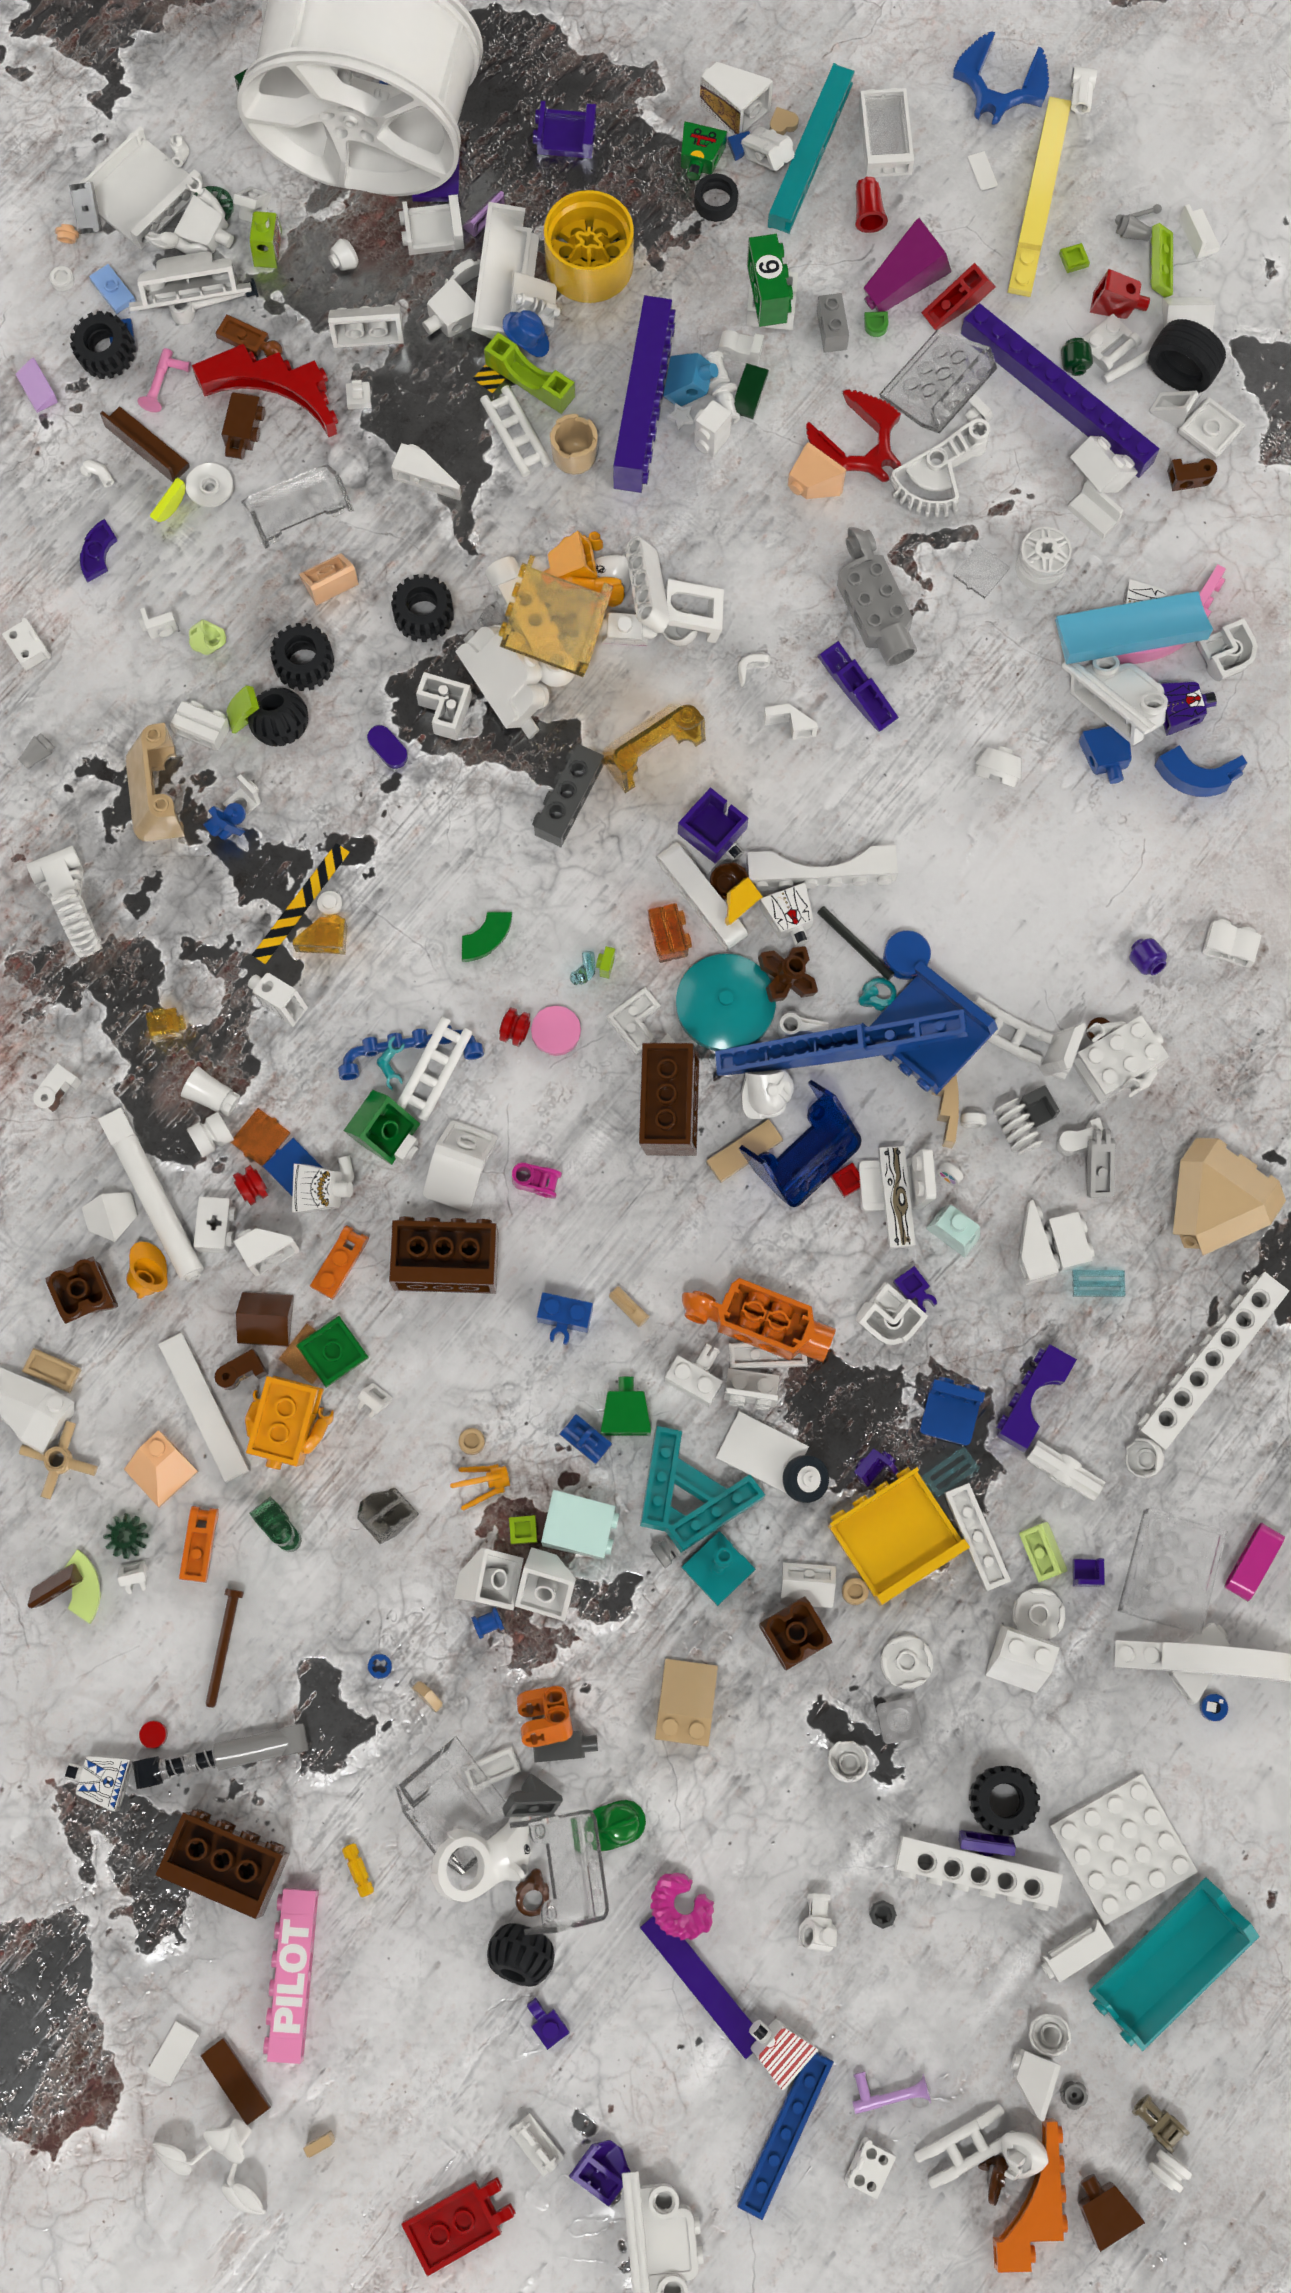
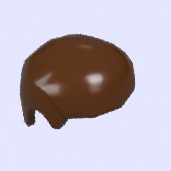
M735 862L725 863L717 866L712 871L710 884L723 900H727V893L744 878H747L748 875L745 868Z

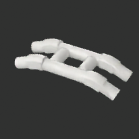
M975 996L972 1002L989 1016L995 1018L994 1020L998 1027V1030L987 1041L1023 1061L1041 1066L1044 1056L1020 1047L1025 1035L1052 1045L1055 1041V1035L1033 1025L1031 1026L1000 1010L980 996ZM1003 1023L1017 1029L1011 1042L997 1035Z
M999 2104L940 2140L938 2139L914 2152L915 2159L920 2163L946 2150L954 2164L928 2178V2183L932 2189L951 2182L961 2174L1002 2152L1001 2137L987 2145L980 2132V2129L982 2130L1004 2114V2110ZM970 2136L978 2152L963 2159L956 2143Z

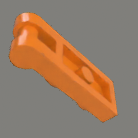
M348 1225L341 1231L337 1242L310 1284L312 1289L332 1300L369 1240V1237L366 1235H359L353 1232L354 1229ZM348 1241L355 1244L352 1251L345 1247Z
M198 1506L191 1507L179 1575L180 1580L207 1583L215 1529L219 1515L218 1509L201 1510ZM198 1521H207L206 1528L197 1527Z

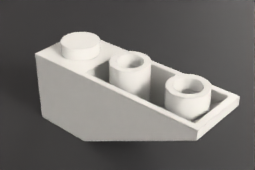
M1031 1200L1026 1206L1018 1256V1264L1026 1286L1055 1277L1059 1273L1058 1269L1060 1268L1059 1258L1057 1254L1052 1253L1050 1248L1052 1244L1050 1233L1048 1230H1044L1041 1222L1043 1220L1042 1210L1039 1206L1035 1205L1034 1200Z

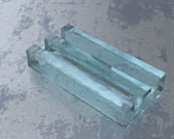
M1125 1270L1072 1271L1073 1297L1126 1296ZM1079 1277H1119V1281H1079ZM1079 1287H1119V1290H1079Z
M963 1447L921 1478L927 1483L934 1496L938 1498L978 1470L979 1466L966 1448ZM962 1454L966 1458L936 1480L932 1481L930 1479L932 1475ZM968 1463L971 1465L970 1469L938 1490L936 1486Z

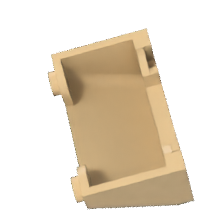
M165 723L152 724L144 728L126 755L133 830L139 840L146 842L185 837L184 825L178 820L173 800L166 794H155L153 771L165 770L167 759L176 757L175 745Z

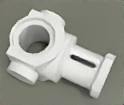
M807 1894L809 1917L805 1918L799 1927L798 1945L806 1949L830 1952L837 1946V1929L832 1924V1920L828 1918V1902L831 1901V1896L827 1894Z

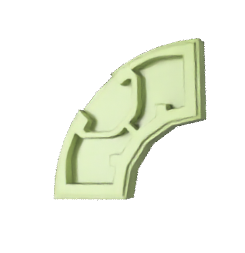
M77 1549L65 1568L75 1563L83 1580L72 1587V1600L68 1609L91 1624L100 1604V1584L94 1565L84 1553Z

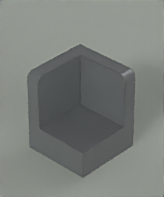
M1046 1085L1024 1095L1019 1102L1026 1105L1023 1110L1025 1113H1030L1028 1118L1030 1122H1034L1033 1127L1035 1128L1056 1118L1060 1112Z

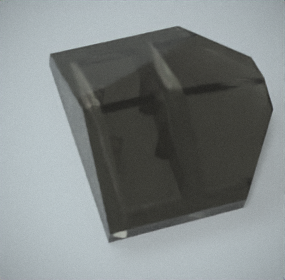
M392 1488L389 1491L372 1493L363 1499L359 1505L357 1519L378 1543L382 1544L396 1537L419 1513L396 1488Z

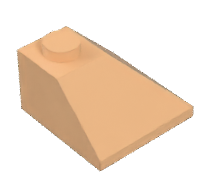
M808 442L789 473L788 486L794 494L801 495L805 499L840 496L843 492L846 469Z
M159 1430L138 1448L124 1468L127 1474L159 1508L198 1472L175 1445Z

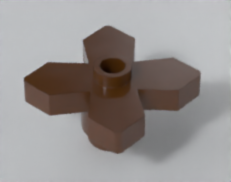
M805 946L792 948L785 959L775 951L762 952L758 956L761 970L775 977L766 988L770 1002L783 1001L790 989L801 998L814 996L818 992L815 978L805 973V965L810 960Z

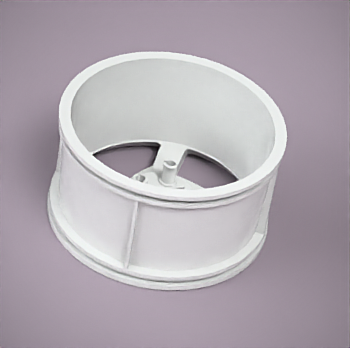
M459 0L262 1L263 26L257 58L246 70L238 91L237 108L245 128L263 149L289 168L323 184L392 197L409 196L430 191L445 183L452 176L458 164L461 144L460 130L457 124L468 87L476 77L483 56V42L480 30L471 14ZM349 70L371 76L390 85L354 77L353 73Z

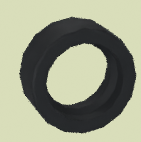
M718 173L708 174L701 178L696 185L694 193L696 211L708 221L719 222L730 218L736 211L738 204V189L735 182L730 177ZM712 189H720L728 193L730 200L722 206H711L703 200V194Z

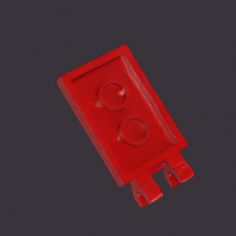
M498 2177L482 2187H479L475 2180L402 2222L401 2225L427 2277L501 2235L502 2231L499 2225L514 2217L516 2212L511 2203L496 2211L489 2198L503 2188Z

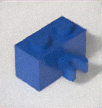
M542 1292L537 1322L556 1326L550 1333V1342L554 1343L557 1334H563L565 1337L563 1344L567 1345L570 1339L567 1329L588 1333L593 1303Z

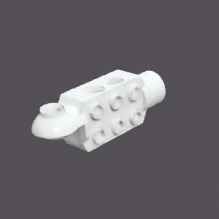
M508 556L493 562L486 569L485 575L493 588L497 608L510 633L515 632L521 635L530 652L538 659V664L543 672L541 679L543 683L552 687L565 686L575 676V662L564 651L561 643L558 641V630L553 622H549L544 603H539L536 598L537 591L534 584L527 581L514 557ZM556 663L561 665V667L553 668L551 665Z

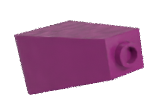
M920 218L915 220L864 286L866 294L864 300L871 310L875 308L878 312H885L951 273L946 252Z

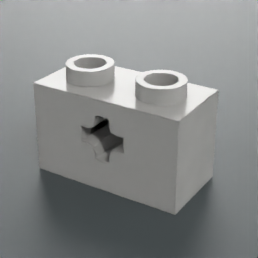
M842 293L818 296L817 317L824 353L847 350L849 330Z

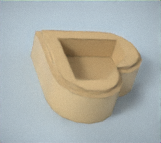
M776 107L769 129H773L781 135H784L786 132H793L798 128L799 118L797 114Z
M418 1681L412 1687V1690L434 1712H437L443 1706V1703L435 1693L421 1681Z

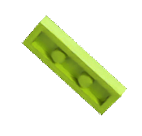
M1161 223L1152 226L1151 287L1163 297H1169L1173 295V232Z

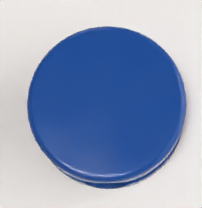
M908 930L894 934L888 940L883 953L884 964L895 973L894 977L902 980L914 979L917 976L914 967L920 961L928 966L931 957L928 941L921 934Z

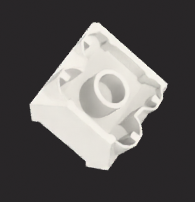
M1085 1023L1053 1034L1055 1035V1041L1052 1045L1049 1044L1043 1064L1038 1066L1044 1077L1052 1076L1063 1081L1065 1080L1073 1065L1085 1032Z

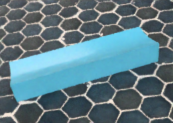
M1199 591L1060 615L1055 619L1066 664L1208 640L1213 630L1203 608Z

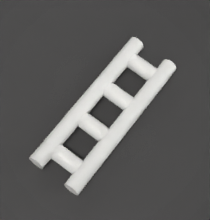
M506 385L501 389L504 396L491 401L488 395H484L480 398V401L522 477H527L531 473L528 468L529 466L541 461L543 467H548L552 462L509 385ZM509 404L514 415L501 420L496 410ZM519 423L525 434L512 439L507 428ZM530 442L536 453L522 458L517 448Z
M441 1016L397 1102L404 1110L407 1104L421 1110L418 1118L426 1122L473 1034L472 1031L466 1028L463 1029L461 1034L447 1028L450 1020ZM442 1037L456 1043L450 1056L436 1050ZM431 1059L444 1065L438 1079L424 1072ZM419 1081L433 1088L427 1101L413 1095Z

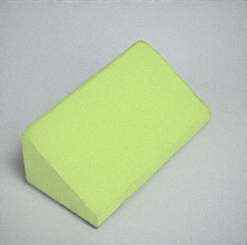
M1048 1522L1019 1533L1038 1582L1068 1571Z

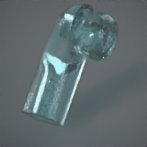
M587 951L582 953L583 965L570 974V981L574 985H583L594 977V952Z

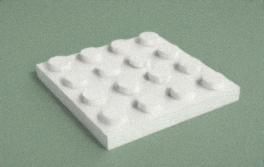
M1139 1774L1049 1825L1103 1925L1110 1923L1198 1872L1143 1774Z

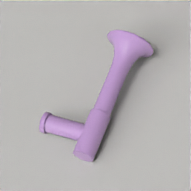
M865 2072L853 2075L861 2098L860 2100L852 2101L855 2114L913 2098H924L931 2103L924 2074L920 2082L914 2086L875 2096L870 2095Z

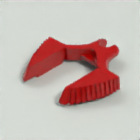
M850 389L845 390L842 394L847 405L878 433V444L865 456L846 457L845 453L810 422L806 424L808 440L813 446L844 467L846 472H867L881 482L889 481V476L882 467L890 466L895 470L901 466V462L893 454L890 446V433L899 422L901 413L897 412L898 410L894 409V406H890V403L887 404L885 400L882 401V399L872 395L863 394L861 391L853 390L851 392Z

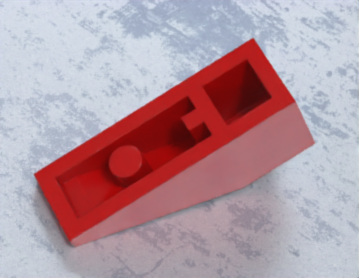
M974 263L921 313L937 331L978 304L996 286L985 272Z

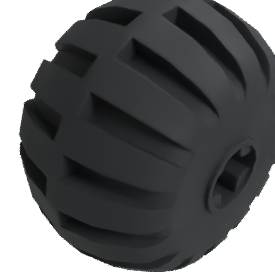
M279 687L278 689L271 688L269 691L265 690L261 692V695L256 696L259 709L248 717V725L253 735L259 741L269 746H285L287 743L295 742V739H299L303 735L308 724V710L305 702L297 693L290 689Z
M516 1923L506 1924L494 1933L488 1944L487 1958L492 1971L499 1975V1977L517 1985L532 1987L540 1984L547 1978L554 1964L555 1954L552 1942L543 1933L529 1926Z

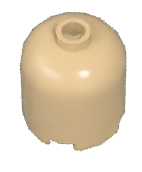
M568 414L557 419L555 426L550 432L553 461L558 469L567 474L576 475L588 471L594 464L597 456L598 435L595 425L590 419L586 420L585 418L578 417V414Z

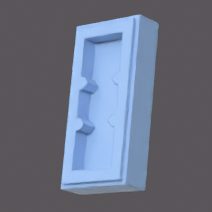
M109 264L89 276L90 281L116 314L129 307L130 302H136L134 296Z

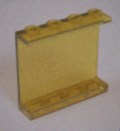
M530 555L527 564L522 562L517 576L522 578L521 582L515 583L511 594L512 597H515L514 603L509 602L505 616L509 617L508 622H502L498 636L502 637L500 647L584 677L593 654L613 586L604 583L600 593L547 574L531 568L535 556Z

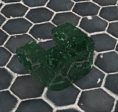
M271 1496L249 1513L270 1540L283 1551L294 1552L300 1547L302 1542L300 1533L290 1522L289 1517L281 1506Z

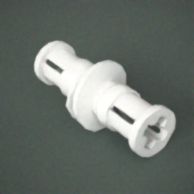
M710 352L704 358L710 363L717 365L718 376L710 379L708 394L716 397L715 401L732 412L731 425H734L741 419L740 414L736 412L735 400L732 394L737 390V385L729 383L730 378L723 364V352Z

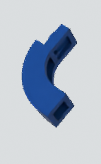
M1179 745L1159 756L1154 766L1162 778L1174 789L1190 796L1211 797L1226 792L1232 781L1243 775L1247 761L1241 755L1221 767L1205 769L1192 763Z

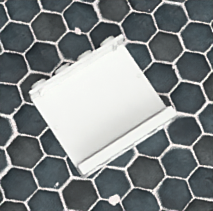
M141 126L135 132L130 133L119 147L114 148L111 154L103 162L99 163L90 175L80 181V183L93 182L99 216L140 250L149 243L145 239V235L148 232L159 233L189 204L193 195H198L197 192H190L186 188V184H189L192 189L197 187L196 181L191 177L199 178L202 183L201 188H204L200 173L194 169L189 174L183 168L174 166L168 156L146 140Z

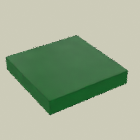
M337 1316L296 1345L326 1388L369 1359L340 1316Z

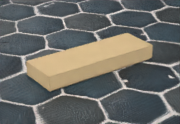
M768 1119L708 1159L706 1163L721 1183L783 1142V1138Z

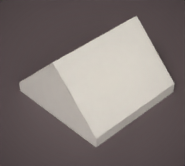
M1163 297V328L1172 320L1187 319L1202 324L1213 332L1216 305L1209 297Z

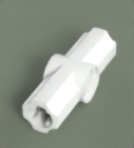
M1039 1440L1036 1441L1026 1458V1461L1049 1474V1478L1065 1488L1075 1490L1092 1502L1096 1500L1106 1483L1082 1468L1081 1463L1074 1458L1056 1452Z

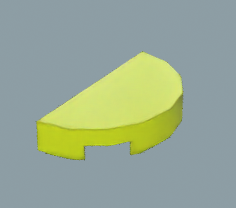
M178 477L174 480L151 512L150 517L157 522L165 521L177 510L185 494L186 486Z

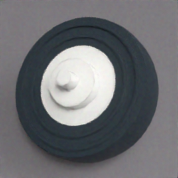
M802 1455L793 1458L786 1465L783 1472V1486L786 1493L792 1499L802 1503H811L819 1500L828 1489L829 1473L825 1464L820 1459L810 1455Z

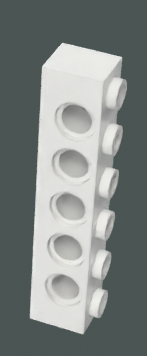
M900 1836L894 1869L900 1870L899 1876L916 1879V1874L926 1876V1882L942 1886L943 1881L953 1883V1889L969 1892V1888L972 1887L980 1889L979 1895L995 1898L996 1893L1007 1896V1902L1022 1905L1023 1900L1033 1902V1908L1049 1911V1906L1057 1908L1063 1874ZM922 1854H928L931 1858V1865L925 1870L918 1866V1858ZM949 1860H954L958 1865L956 1874L948 1876L944 1870V1866ZM977 1866L984 1870V1878L980 1882H974L971 1878V1871ZM1002 1873H1007L1011 1878L1010 1885L1007 1888H1001L998 1885V1877ZM1029 1879H1033L1037 1883V1890L1032 1895H1028L1024 1889V1885Z

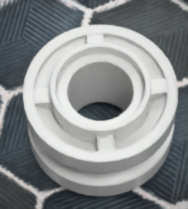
M1159 2149L1156 2154L1159 2160L1158 2163L1150 2162L1147 2168L1153 2172L1151 2175L1173 2191L1175 2189L1181 2193L1184 2188L1181 2183L1182 2179L1189 2181L1193 2174L1187 2170L1188 2167L1171 2153L1168 2151L1165 2153Z

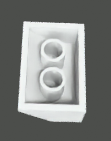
M389 304L383 307L363 306L353 309L338 308L329 311L328 323L334 348L404 343L400 305L394 306Z

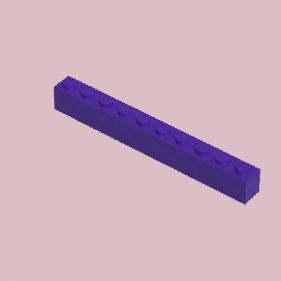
M979 303L964 318L961 334L1087 437L1102 436L1110 443V450L1114 454L1129 456L1134 461L1135 465L1133 467L1138 472L1135 476L1140 478L1155 462L1159 447L982 304Z

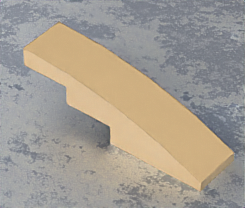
M957 1075L937 1095L932 1092V1095L941 1097L937 1121L947 1123L942 1147L951 1149L956 1142L959 1118Z

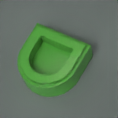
M888 311L864 312V327L867 334L872 337L883 336L888 329Z

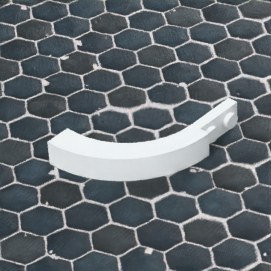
M1116 1640L1115 1643L1116 1668L1218 1674L1291 1683V1654L1173 1642Z

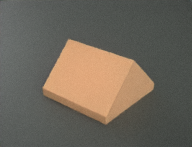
M342 553L299 574L316 606L359 585L353 564Z

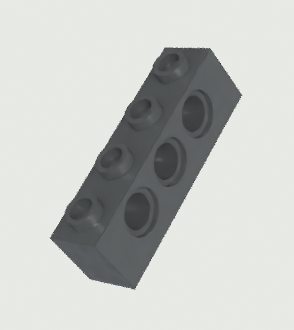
M578 743L574 751L570 750L568 752L564 770H560L555 777L554 784L556 786L552 792L548 791L543 802L545 807L541 813L537 812L532 823L535 836L559 847H562L604 766V755ZM578 770L584 773L580 777L572 775L574 771ZM565 791L573 793L569 798H565L561 794ZM554 812L562 814L558 819L552 818L550 815Z

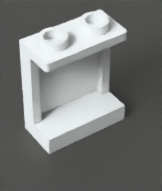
M458 194L448 195L449 204L408 208L407 201L402 202L403 211H399L400 225H405L406 231L401 232L403 246H408L409 255L464 249Z

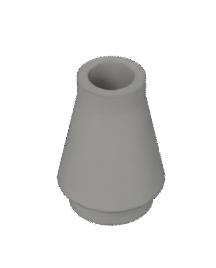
M1130 214L1128 216L1122 215L1116 233L1120 234L1121 238L1148 242L1152 234V227L1147 226Z
M40 733L37 737L34 736L18 760L29 770L33 765L51 755V751L55 747Z

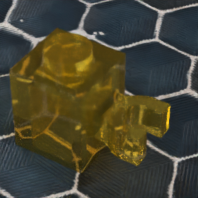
M161 1007L153 1009V1012L146 1013L149 1037L154 1044L184 1038L182 1030L186 1029L184 1015L179 1014L176 1007L165 1010Z

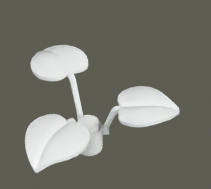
M234 2119L229 2127L207 2129L204 2132V2138L208 2146L193 2158H186L180 2149L172 2145L156 2142L152 2144L162 2163L174 2173L184 2176L192 2172L190 2166L212 2149L221 2153L226 2159L233 2162L227 2179L228 2184H223L221 2187L225 2198L230 2204L243 2212L255 2215L266 2213L267 2210H263V2206L255 2193L246 2186L234 2181L237 2165L244 2160V2149L242 2146L251 2134V2129L244 2122Z

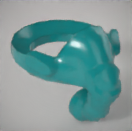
M875 978L864 985L862 988L863 994L859 997L858 1003L861 1006L874 1007L876 1010L882 1011L895 1000L897 991L890 981L884 978ZM879 983L886 985L891 991L890 998H878L879 991L874 985Z

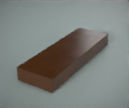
M225 2037L200 2055L246 2125H249L271 2108Z

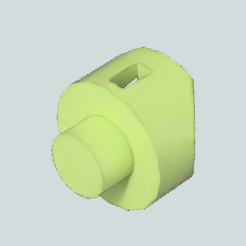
M200 620L189 630V644L191 648L204 655L214 653L226 643L224 629L206 620Z

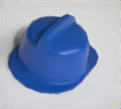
M523 310L521 312H510L505 315L503 330L509 340L535 357L547 355L549 351L548 336L545 333V327L541 318L535 312Z

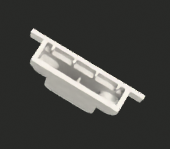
M208 251L163 258L156 262V270L146 271L139 275L137 282L142 301L130 302L129 310L132 312L252 292L250 282L238 284L232 260L222 258L213 261L212 253Z
M504 625L484 626L476 633L474 630H471L463 639L465 643L455 651L505 728L521 727L528 739L533 738L539 732V728L531 716L537 710L545 708L549 702V691L543 683L539 682L542 679L543 672L538 664V659L530 652L524 638L515 632L510 633Z
M1116 656L1095 659L1087 667H1083L1080 663L1066 664L1064 662L1062 664V668L1071 675L1070 694L1132 745L1141 742L1144 739V735L1164 724L1168 706V699L1164 695V688L1136 665L1131 663L1120 665V661Z
M638 2171L622 2173L633 2293H688L685 2281L694 2279L698 2274V2265L704 2264L702 2246H696L695 2235L701 2234L699 2216L693 2217V2212L688 2205L679 2204L678 2194L671 2185L660 2183L640 2186Z

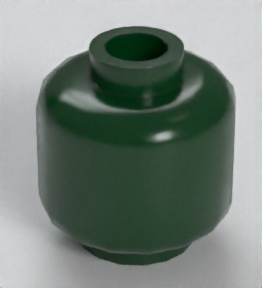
M1072 338L1066 341L1062 347V366L1066 372L1072 373L1073 376H1080L1085 374L1086 370L1092 366L1091 345L1089 342L1084 341L1083 338Z

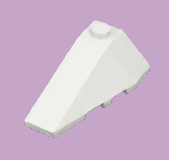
M0 1367L1 1419L11 1427L22 1443L44 1455L64 1429L66 1421H70L73 1417L74 1402L49 1387Z

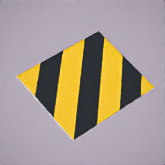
M486 364L473 378L474 381L491 393L506 379Z

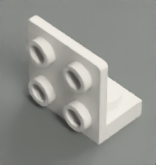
M728 1368L724 1400L729 1401L731 1406L744 1407V1403L755 1405V1409L769 1411L770 1407L775 1408L778 1401L779 1375Z

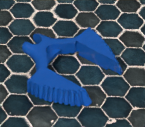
M993 31L988 32V35L984 34L983 37H979L978 41L976 40L974 44H971V47H968V50L962 53L954 67L953 78L968 84L974 92L977 100L974 111L975 118L979 120L984 112H990L994 116L992 125H996L1001 120L1005 111L1023 103L1042 107L1049 88V73L1047 69L1048 64H1046L1047 59H1045L1046 54H1043V48L1038 47L1022 89H1016L1006 94L988 89L980 74L995 36Z

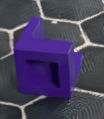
M1104 1558L1096 1560L1073 1559V1586L1101 1587L1105 1585Z

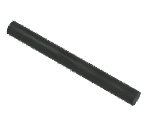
M824 906L820 908L817 914L886 980H890L895 973Z

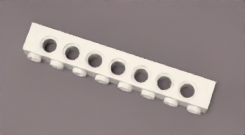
M1263 1272L1260 1276L1254 1275L1245 1285L1248 1291L1244 1296L1239 1294L1230 1306L1233 1310L1228 1316L1223 1314L1216 1322L1215 1326L1218 1329L1213 1335L1208 1333L1199 1344L1202 1347L1201 1351L1197 1355L1193 1353L1184 1363L1187 1369L1182 1375L1177 1373L1168 1385L1172 1387L1166 1395L1162 1392L1155 1400L1153 1405L1156 1408L1151 1415L1145 1413L1137 1423L1140 1429L1136 1434L1141 1438L1155 1441L1165 1451L1285 1298L1289 1290L1266 1272ZM1252 1296H1257L1261 1299V1307H1256L1252 1303ZM1237 1315H1241L1246 1319V1327H1242L1237 1323ZM1221 1335L1230 1337L1231 1347L1222 1344ZM1206 1354L1215 1357L1216 1366L1213 1367L1206 1363ZM1191 1374L1199 1376L1201 1380L1200 1386H1194L1190 1382ZM1175 1394H1181L1185 1398V1406H1179L1175 1403ZM1160 1414H1165L1169 1417V1426H1163L1159 1422Z

